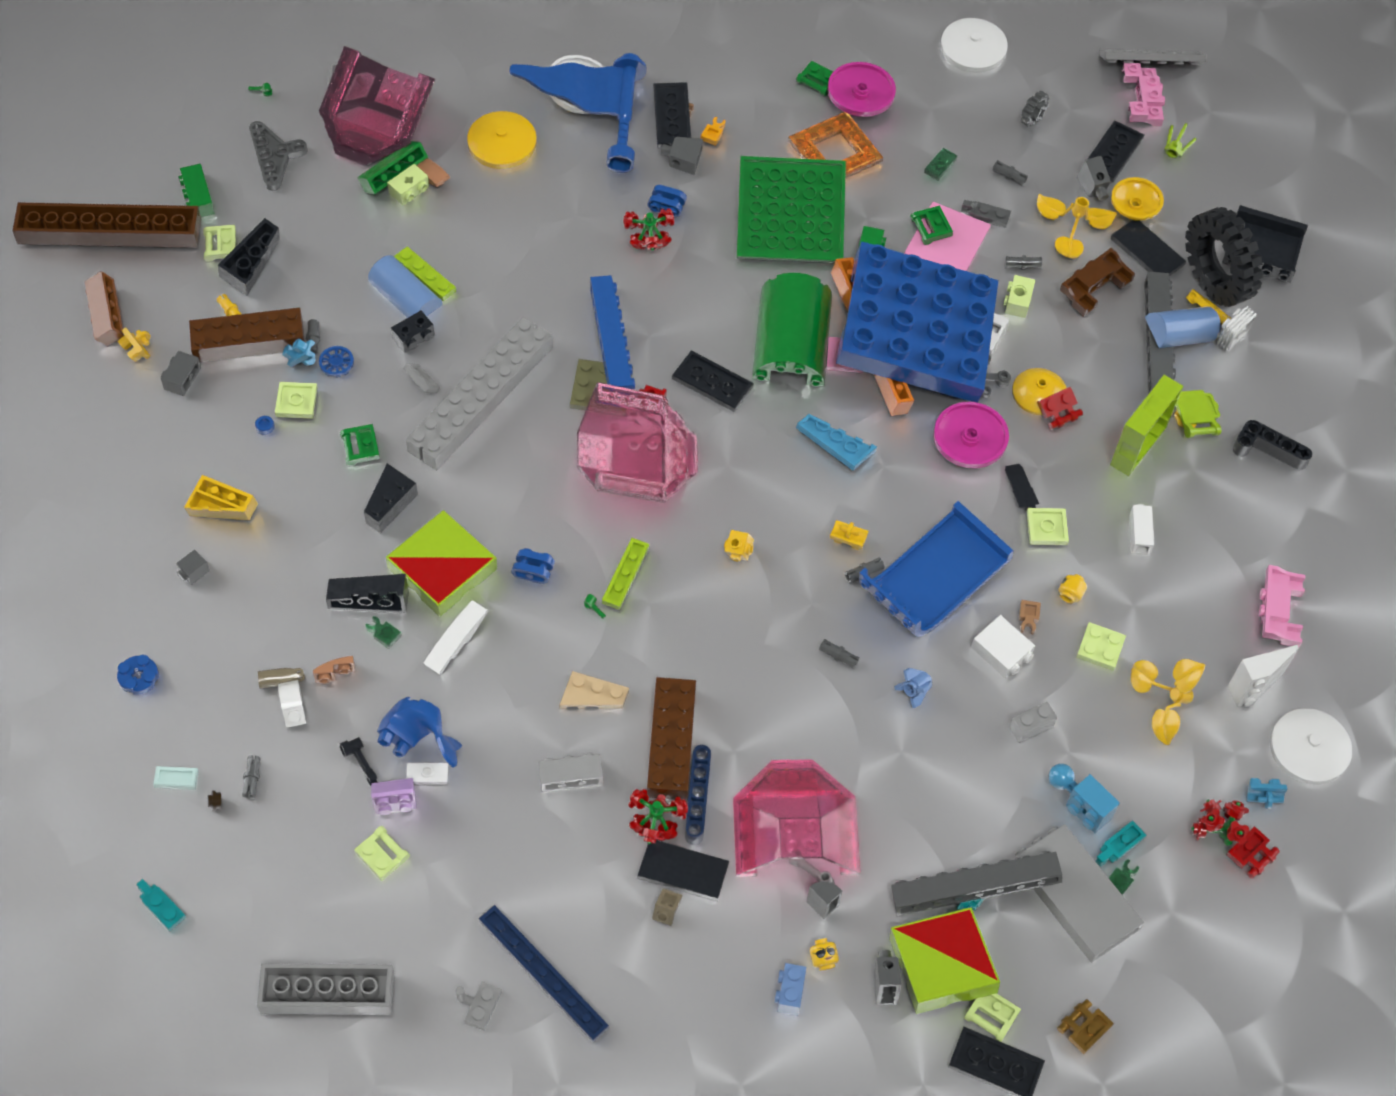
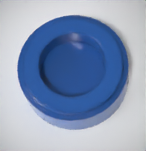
M261 416L255 421L256 430L261 435H268L275 428L274 421L269 416Z

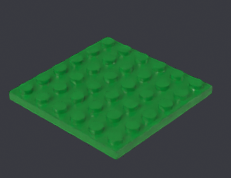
M740 156L737 259L835 263L836 259L843 258L846 161Z

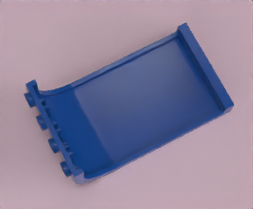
M957 501L947 516L881 574L871 579L868 576V570L864 568L859 573V583L895 616L904 627L909 629L916 637H921L939 626L1012 560L1014 550L964 505Z

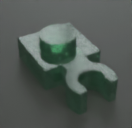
M373 616L372 620L376 624L370 626L366 623V630L374 633V639L390 649L402 636L401 631L387 621L383 625L380 624L379 618Z
M1129 859L1124 862L1122 870L1117 867L1109 877L1110 881L1122 895L1133 883L1134 879L1131 877L1135 876L1139 870V866H1136L1134 870L1128 868Z

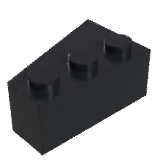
M387 463L364 510L366 524L381 534L418 495L416 482Z

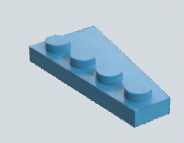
M810 414L799 421L796 426L800 432L852 471L877 450V446L873 444L869 446L863 443V439L846 435V431L840 428L839 430L830 427L829 423Z

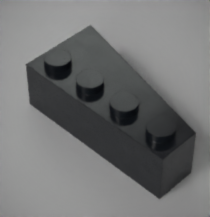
M264 218L218 264L219 277L248 296L280 240L279 227Z
M406 574L329 579L326 594L328 609L406 613L409 596Z

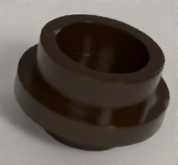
M212 790L211 795L207 796V805L212 808V811L221 809V792H216L215 790Z

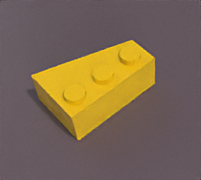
M202 475L184 509L189 516L250 520L258 503L253 495Z

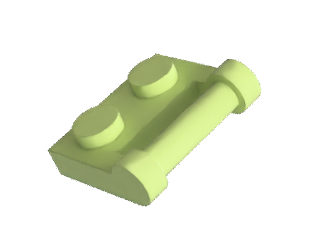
M235 225L211 226L203 229V235L205 236V261L211 262L214 259H223L236 247ZM214 235H217V250H213L212 237Z
M383 826L378 827L370 837L354 849L358 857L381 881L410 857V854L406 850H402L387 834V830ZM381 839L397 857L392 860L376 843Z
M996 993L976 998L964 1019L968 1022H974L996 1036V1040L1002 1042L1020 1013L1021 1008ZM977 1009L1001 1023L1003 1027L999 1029L977 1015Z

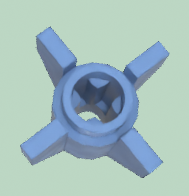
M907 668L903 671L906 681L894 687L895 690H904L906 695L912 697L910 698L912 708H916L921 705L927 691L931 689L932 678L924 671Z

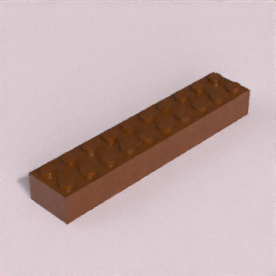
M18 202L12 232L17 244L198 248L202 219L198 206Z

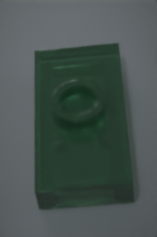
M943 148L928 164L924 173L939 181L955 163L958 156Z

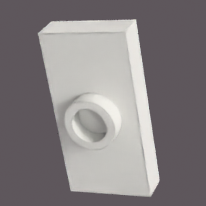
M407 763L406 779L413 778L414 785H448L449 764Z

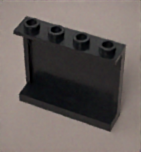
M1240 205L1236 218L1241 217L1245 222L1244 229L1249 228L1253 236L1250 242H1257L1259 250L1254 253L1262 258V265L1258 267L1263 270V275L1291 283L1296 272L1297 260L1308 225ZM1225 253L1222 263L1230 265V256H1227Z

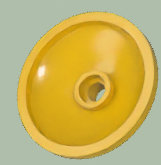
M1130 177L1119 181L1114 186L1111 201L1114 208L1121 215L1132 220H1148L1160 213L1164 204V197L1159 187L1153 182L1144 178Z
M1031 368L1021 372L1016 377L1012 386V395L1017 405L1024 411L1043 416L1037 402L1067 387L1056 373L1043 368Z

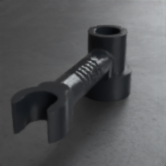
M358 737L349 742L346 740L339 743V748L344 758L352 755L355 756L368 784L371 786L372 783H378L376 773L369 766L361 752V749L364 748L361 739Z

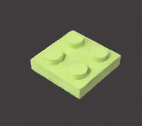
M279 382L275 416L313 419L318 389L317 384Z
M1027 509L1030 545H1068L1066 509Z
M1089 622L1076 658L1114 671L1126 635Z

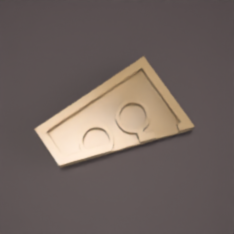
M572 671L559 709H567V707H578V709H585V707H598L599 709L623 708L629 688Z

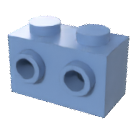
M785 963L784 970L779 971L778 983H782L781 991L776 990L774 1002L778 1004V1013L799 1015L807 967Z

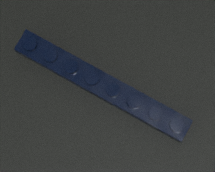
M495 905L479 918V922L592 1042H595L609 1029V1025Z

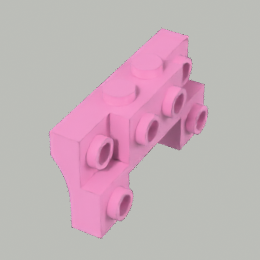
M1124 63L1122 67V73H1125L1123 82L1137 83L1136 93L1138 102H1129L1128 111L1131 112L1129 121L1162 126L1164 121L1162 106L1165 105V96H1162L1163 84L1160 83L1159 76L1156 74V68H1141L1140 63Z
M1268 565L1265 588H1261L1260 591L1262 605L1259 608V616H1261V624H1263V638L1280 640V645H1298L1300 647L1302 644L1300 633L1303 625L1287 622L1290 619L1291 596L1302 597L1305 592V588H1303L1305 575L1288 572L1278 566Z

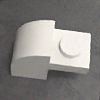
M295 680L278 684L286 728L306 724L299 681Z

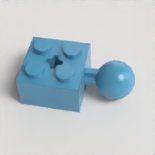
M1056 764L1049 771L1048 778L1050 784L1056 789H1066L1070 793L1066 806L1069 812L1077 816L1088 830H1092L1096 834L1113 818L1120 802L1091 774L1077 784L1074 781V771L1066 764Z

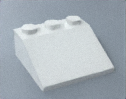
M1298 645L1242 659L1228 684L1229 691L1237 707L1253 705L1284 674L1299 649Z

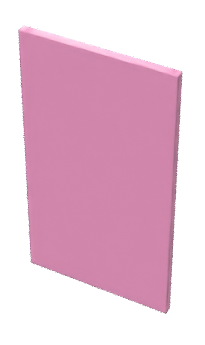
M932 202L929 208L940 205L953 230V236L924 245L922 236L917 229L904 254L917 255L925 260L939 264H949L957 269L967 271L991 224ZM923 218L922 222L928 234L932 233L926 219Z

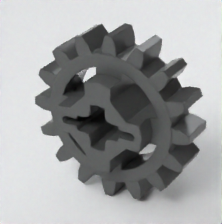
M1040 90L1036 92L1035 96L1027 100L1022 110L1023 117L1021 118V123L1031 127L1035 125L1036 121L1038 122L1044 117V113L1048 109V100L1050 99L1048 94Z

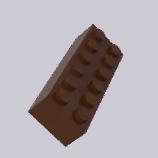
M300 307L189 320L191 352L193 356L199 358L200 362L283 353L285 346L288 344L293 346L297 339L305 342Z
M656 677L647 781V795L649 798H657L658 795L663 794L666 799L675 800L676 797H680L681 800L685 801L688 799L696 680Z

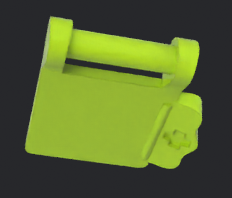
M1203 390L1181 391L1175 406L1183 423L1185 436L1187 438L1206 434L1219 436L1222 432L1221 426L1216 422V419L1220 417L1219 405L1214 400L1213 395L1205 393ZM1210 423V427L1194 428L1192 426L1193 424Z

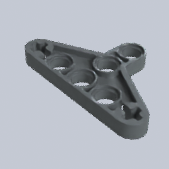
M260 121L252 122L249 129L265 187L271 191L278 190L282 184L289 159L305 156L308 152L307 144L301 139L284 142L264 123ZM256 129L260 130V134L257 135ZM261 140L266 142L263 145L257 144V142ZM297 146L304 147L302 150H295ZM279 150H286V151H287V152L284 153V154H279V153H278ZM264 153L269 154L267 158L260 157ZM268 166L273 167L271 171L264 170ZM270 177H273L274 183H271Z

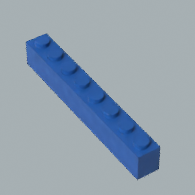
M612 275L590 277V292L609 398L632 397V389H635V379L631 378V375H633L632 364H628L630 353L625 348L627 347V337L623 336L625 333L624 322H620L622 320V311L618 309L620 306L619 296L615 295L617 293L616 282L613 283Z

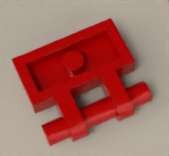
M1071 387L1037 402L1044 419L1051 416L1053 421L1048 423L1051 430L1061 428L1067 422H1074L1083 415L1081 409L1073 410L1072 406L1078 404ZM1065 410L1067 415L1060 417L1058 412Z
M1255 826L1246 834L1245 844L1239 845L1237 843L1226 854L1241 869L1248 864L1251 869L1247 872V875L1251 879L1261 875L1264 872V868L1269 863L1272 864L1280 853L1277 847H1273L1271 850L1266 847L1270 839ZM1258 853L1263 856L1259 862L1254 858Z

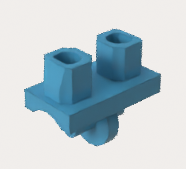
M297 339L293 346L289 344L285 346L282 355L289 359L287 365L293 367L300 362L306 366L314 364L316 360L315 353L310 349L315 342L311 339L307 342Z
M1251 778L1246 800L1247 802L1264 803L1266 809H1271L1273 803L1284 802V796L1288 790L1287 785H1282L1279 779H1271L1268 784H1262L1259 778Z

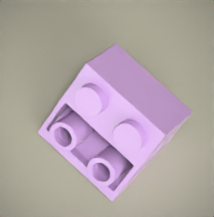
M413 778L372 783L371 796L375 814L388 815L396 811L410 812L412 809H417Z

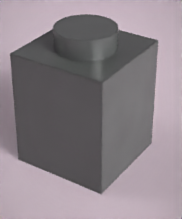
M195 549L176 563L178 576L183 581L187 580L191 585L210 572L207 561Z

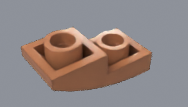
M429 158L416 165L428 175L429 184L435 187L443 185L450 178L439 165Z
M353 656L342 657L318 666L313 670L315 683L325 684L330 681H336L335 674L337 673L345 675L355 672Z

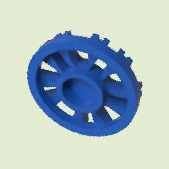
M342 346L329 347L319 357L320 369L327 376H336L338 378L341 375H346L354 365L351 351ZM335 351V354L330 355L329 352Z

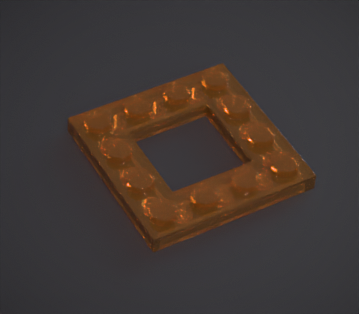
M845 112L788 137V142L802 159L826 160L815 145L841 133L856 152V154L842 160L846 161V178L883 162V156L851 116Z

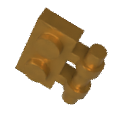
M1088 999L1082 1004L1078 1003L1074 1007V1011L1069 1016H1065L1061 1020L1062 1023L1057 1027L1058 1031L1062 1034L1067 1030L1073 1032L1068 1040L1083 1054L1114 1025L1099 1008L1092 1014L1088 1010L1092 1006ZM1080 1017H1083L1086 1021L1081 1026L1075 1023Z

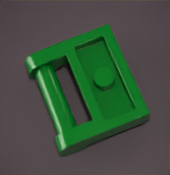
M811 61L802 73L798 74L796 82L799 84L803 83L819 91L821 95L827 96L829 78L834 71Z
M940 205L920 210L910 215L912 222L916 224L922 236L924 245L953 236V230ZM921 219H926L932 233L928 234Z
M373 424L340 431V437L344 442L347 466L380 459ZM356 436L359 454L355 455L351 443V437Z

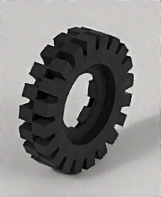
M1216 207L1194 216L1192 221H1189L1187 226L1189 230L1185 234V238L1189 242L1185 243L1186 252L1192 254L1187 259L1189 266H1195L1196 268L1192 271L1194 278H1201L1198 284L1203 291L1207 290V296L1211 300H1215L1216 304L1231 307L1257 295V290L1262 285L1259 279L1263 278V270L1258 267L1262 265L1261 256L1254 253L1259 250L1257 242H1250L1253 236L1249 228L1244 229V220L1241 217L1236 218V213L1232 210L1227 211L1225 207ZM1215 240H1220L1223 243L1222 247L1226 255L1230 256V273L1233 275H1228L1222 268L1216 254Z

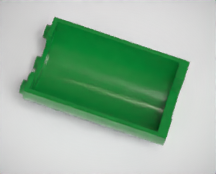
M783 273L777 275V278L773 280L768 279L762 286L752 379L770 381L771 371L808 374L806 385L825 387L832 292L827 284L823 285L820 283L821 280L819 278L804 273Z

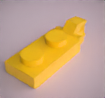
M1192 289L1186 296L1191 304H1199L1201 307H1212L1219 315L1221 326L1228 318L1232 319L1195 289Z

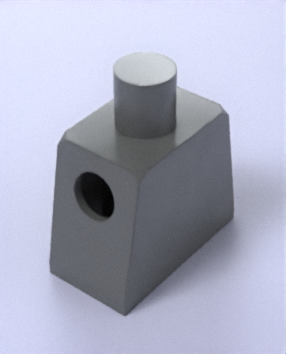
M676 137L672 146L662 145L661 155L669 156L670 167L695 175L703 149V139Z
M1102 156L1085 160L1077 178L1088 197L1097 196L1099 201H1104L1109 197L1106 190L1110 184V178Z
M881 950L878 953L879 957L876 958L874 968L876 1005H897L901 989L899 961L897 957L891 956L890 950Z

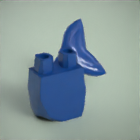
M405 697L398 701L381 720L377 730L380 734L377 742L384 747H388L393 743L395 747L392 752L398 758L405 756L409 749L415 747L422 738L430 733H434L444 759L452 768L457 766L456 751L462 747V744L442 733L441 712L434 704L423 699L418 701Z

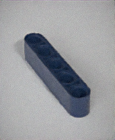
M706 745L696 746L692 756L685 839L691 845L700 844L704 837L711 750ZM704 755L706 758L699 759L697 756ZM700 773L703 774L704 777L698 778L695 775ZM700 792L703 795L701 797H697L694 795V793ZM699 811L701 815L695 816L692 812ZM697 830L699 834L692 835L690 831Z

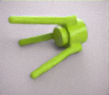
M1187 123L1184 124L1177 139L1172 142L1174 126H1170L1164 151L1171 158L1182 157L1183 153L1197 140L1193 138L1182 149L1180 140L1186 130Z

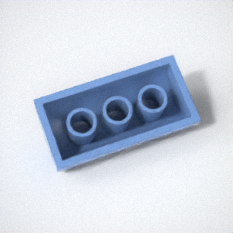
M392 255L379 259L369 272L368 282L407 318L420 310L428 316L443 305L442 300Z
M1208 306L1154 312L1145 316L1159 348L1213 342L1221 328L1218 313Z

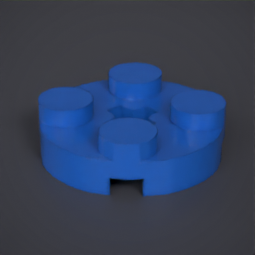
M144 654L130 657L118 665L117 680L120 687L134 695H141L151 691L159 678V671L155 662ZM136 672H143L141 678L138 679L136 676L133 677Z

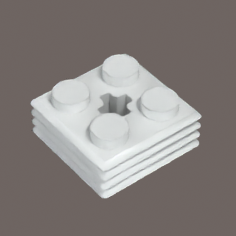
M1245 306L1242 310L1238 308L1232 315L1233 318L1231 320L1228 318L1221 327L1223 329L1217 335L1218 341L1216 346L1219 345V348L1222 347V350H1225V352H1228L1244 337L1252 325L1256 313L1253 310L1251 311V308H1248V306Z

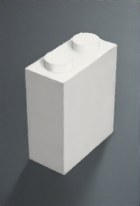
M1000 615L973 639L971 648L1003 677L1007 678L1010 674H1016L1023 662L1028 663L1033 658L1035 645Z

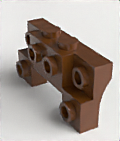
M1110 248L1095 260H1090L1081 270H1076L1073 276L1061 284L1060 291L1072 301L1071 306L1084 317L1097 307L1098 301L1092 296L1093 293L1109 281H1112L1122 289L1134 280L1135 273L1124 264L1118 253Z

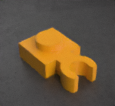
M718 117L713 118L712 125L707 124L700 137L704 142L715 146L723 135L726 120H723L722 123H717Z

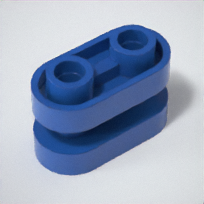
M656 185L647 205L655 213H660V210L670 208L674 217H679L683 210L682 206L685 205L687 195L678 189Z
M524 548L518 551L516 556L517 562L513 564L511 573L519 579L546 584L549 581L551 575L549 571L553 569L555 560L548 553H538Z

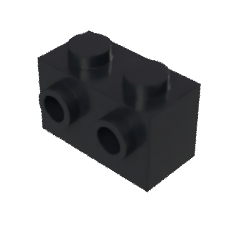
M420 310L391 327L392 339L405 353L408 350L414 349L420 343L430 340L435 335L434 324Z

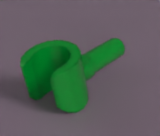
M264 83L259 87H248L249 91H262L263 95L267 97L272 95L269 83Z
M588 594L585 598L584 606L587 609H592L604 619L606 615L595 605L597 598L592 594Z

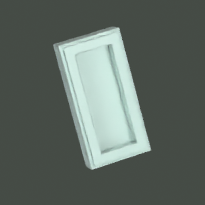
M156 766L153 786L154 788L196 790L199 770L198 768Z

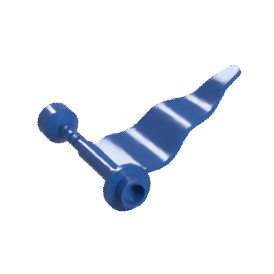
M626 53L616 59L613 66L589 67L572 62L551 67L512 64L510 66V75L527 81L547 95L565 99L590 114L618 116L617 144L608 149L606 165L610 170L617 173H626L633 169L635 152L627 145L629 122L632 119L635 81L644 78L647 70L646 64L639 56L633 53Z

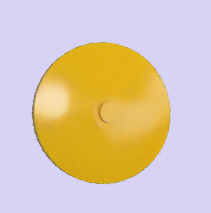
M508 111L491 112L481 116L471 125L467 135L468 149L476 161L487 167L495 169L513 168L526 162L534 153L537 143L536 131L525 117L517 113Z

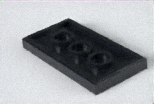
M687 82L653 83L657 148L662 147L663 144L672 146L676 137L691 138Z
M1114 120L1088 159L1102 156L1110 181L1114 183L1144 139L1145 134Z
M1140 220L1130 221L1111 235L1110 239L1148 272L1169 273V276H1171L1186 264L1184 258Z
M692 350L672 375V379L733 412L737 410L754 386L753 382Z
M656 840V844L651 843L647 845L637 878L718 901L729 861Z
M963 1027L948 1068L1014 1096H1033L1045 1060L972 1029Z

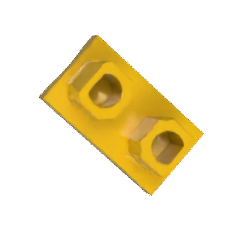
M125 327L122 330L124 336L118 343L125 350L133 345V348L127 355L134 362L142 357L149 359L151 355L143 346L150 344L151 335L149 332L137 330L135 336L134 333H130Z
M836 520L829 538L833 539L836 543H845L851 545L853 549L859 550L863 548L869 531L854 526L853 522L847 524Z

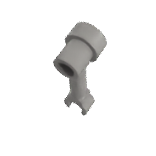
M794 849L795 855L798 858L793 859L788 856L790 864L803 868L816 878L818 882L826 881L835 884L829 872H820L805 860L799 850Z

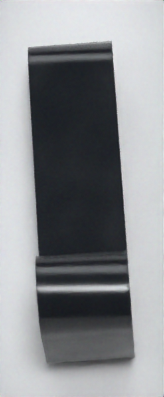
M1249 420L1245 423L1233 445V452L1237 456L1244 457L1250 452L1252 447H1255L1298 470L1305 469L1312 457V451L1307 446L1256 420Z

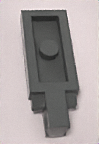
M964 200L961 212L968 213L973 218L1004 228L1007 227L1011 214L1010 210L969 200Z

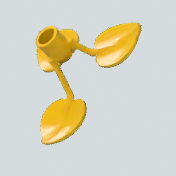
M1041 194L1037 198V208L1040 214L1051 220L1058 219L1059 215L1065 216L1072 209V214L1076 219L1070 238L1061 236L1055 241L1056 250L1063 256L1071 259L1081 256L1084 250L1082 242L1073 239L1079 218L1085 215V219L1089 220V224L1092 227L1107 229L1111 226L1117 212L1089 208V201L1084 197L1076 198L1075 203H1071L1067 209L1065 204L1058 199Z
M1190 659L1178 661L1173 669V678L1176 680L1174 682L1176 687L1174 688L1154 681L1158 676V669L1152 662L1140 660L1133 664L1131 684L1137 692L1146 693L1153 684L1154 686L1169 690L1170 698L1175 702L1166 706L1165 710H1156L1152 717L1153 732L1165 745H1170L1180 727V716L1175 710L1170 709L1176 706L1180 707L1181 703L1189 704L1192 702L1194 697L1192 690L1200 680L1206 666L1203 663Z

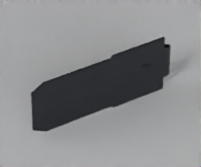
M1020 464L1005 466V472L1019 508L1024 507L1025 511L1028 508H1036L1035 505H1038L1039 502L1023 467Z

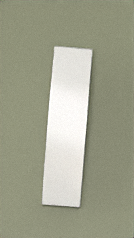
M472 600L449 626L423 664L441 675L450 660L455 659L465 643L468 644L488 613V610Z

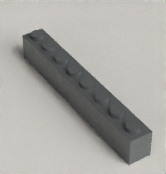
M1148 272L1144 282L1145 316L1149 313L1173 310L1171 309L1173 295H1170L1172 281H1170L1169 273ZM1146 321L1149 394L1163 375L1174 380L1176 369L1173 368L1175 363L1174 347L1159 348Z
M1045 851L1036 856L1030 857L1025 855L1016 860L1010 861L1006 859L996 864H981L971 869L961 868L952 873L941 872L932 877L921 876L912 881L901 880L892 884L891 889L897 916L1059 884L1062 883V871L1057 852Z

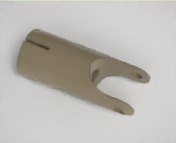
M279 668L258 671L260 689L278 687L280 683L295 680L302 682L305 679L304 671L301 668Z

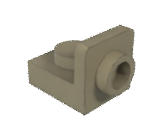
M663 888L655 904L652 919L671 926L683 895Z

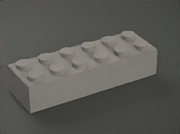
M261 964L257 1007L260 1014L392 1015L393 966L370 964Z

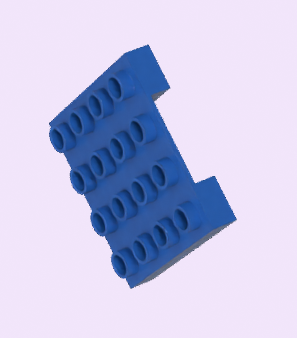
M861 241L855 255L851 282H853L846 325L840 338L836 364L978 403L985 390L999 280L992 279L984 274H975L957 269L949 264H939L925 260L917 255H908L890 250L882 245H873Z

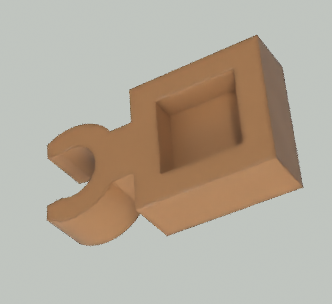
M1021 600L1019 620L1023 621L1020 627L1021 633L1024 632L1025 627L1031 628L1032 635L1035 633V623L1039 622L1041 603Z

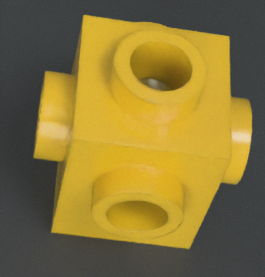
M731 530L729 538L724 544L725 552L733 561H748L749 555L753 553L754 539L749 533Z

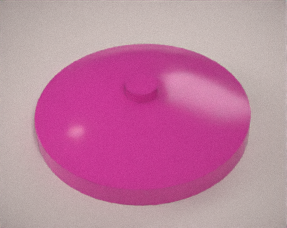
M851 62L838 67L829 78V98L837 108L850 115L870 117L881 114L892 105L895 98L896 86L891 75L883 68L871 63Z
M961 402L949 406L939 415L934 428V442L939 452L951 463L964 468L975 469L992 465L1003 456L1009 441V430L1002 416L991 407L977 402Z

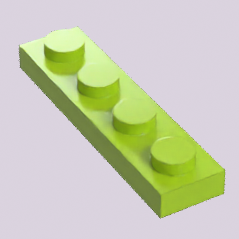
M408 246L394 256L442 301H445L456 292V287Z
M631 538L602 598V604L617 610L621 609L649 550L648 543Z

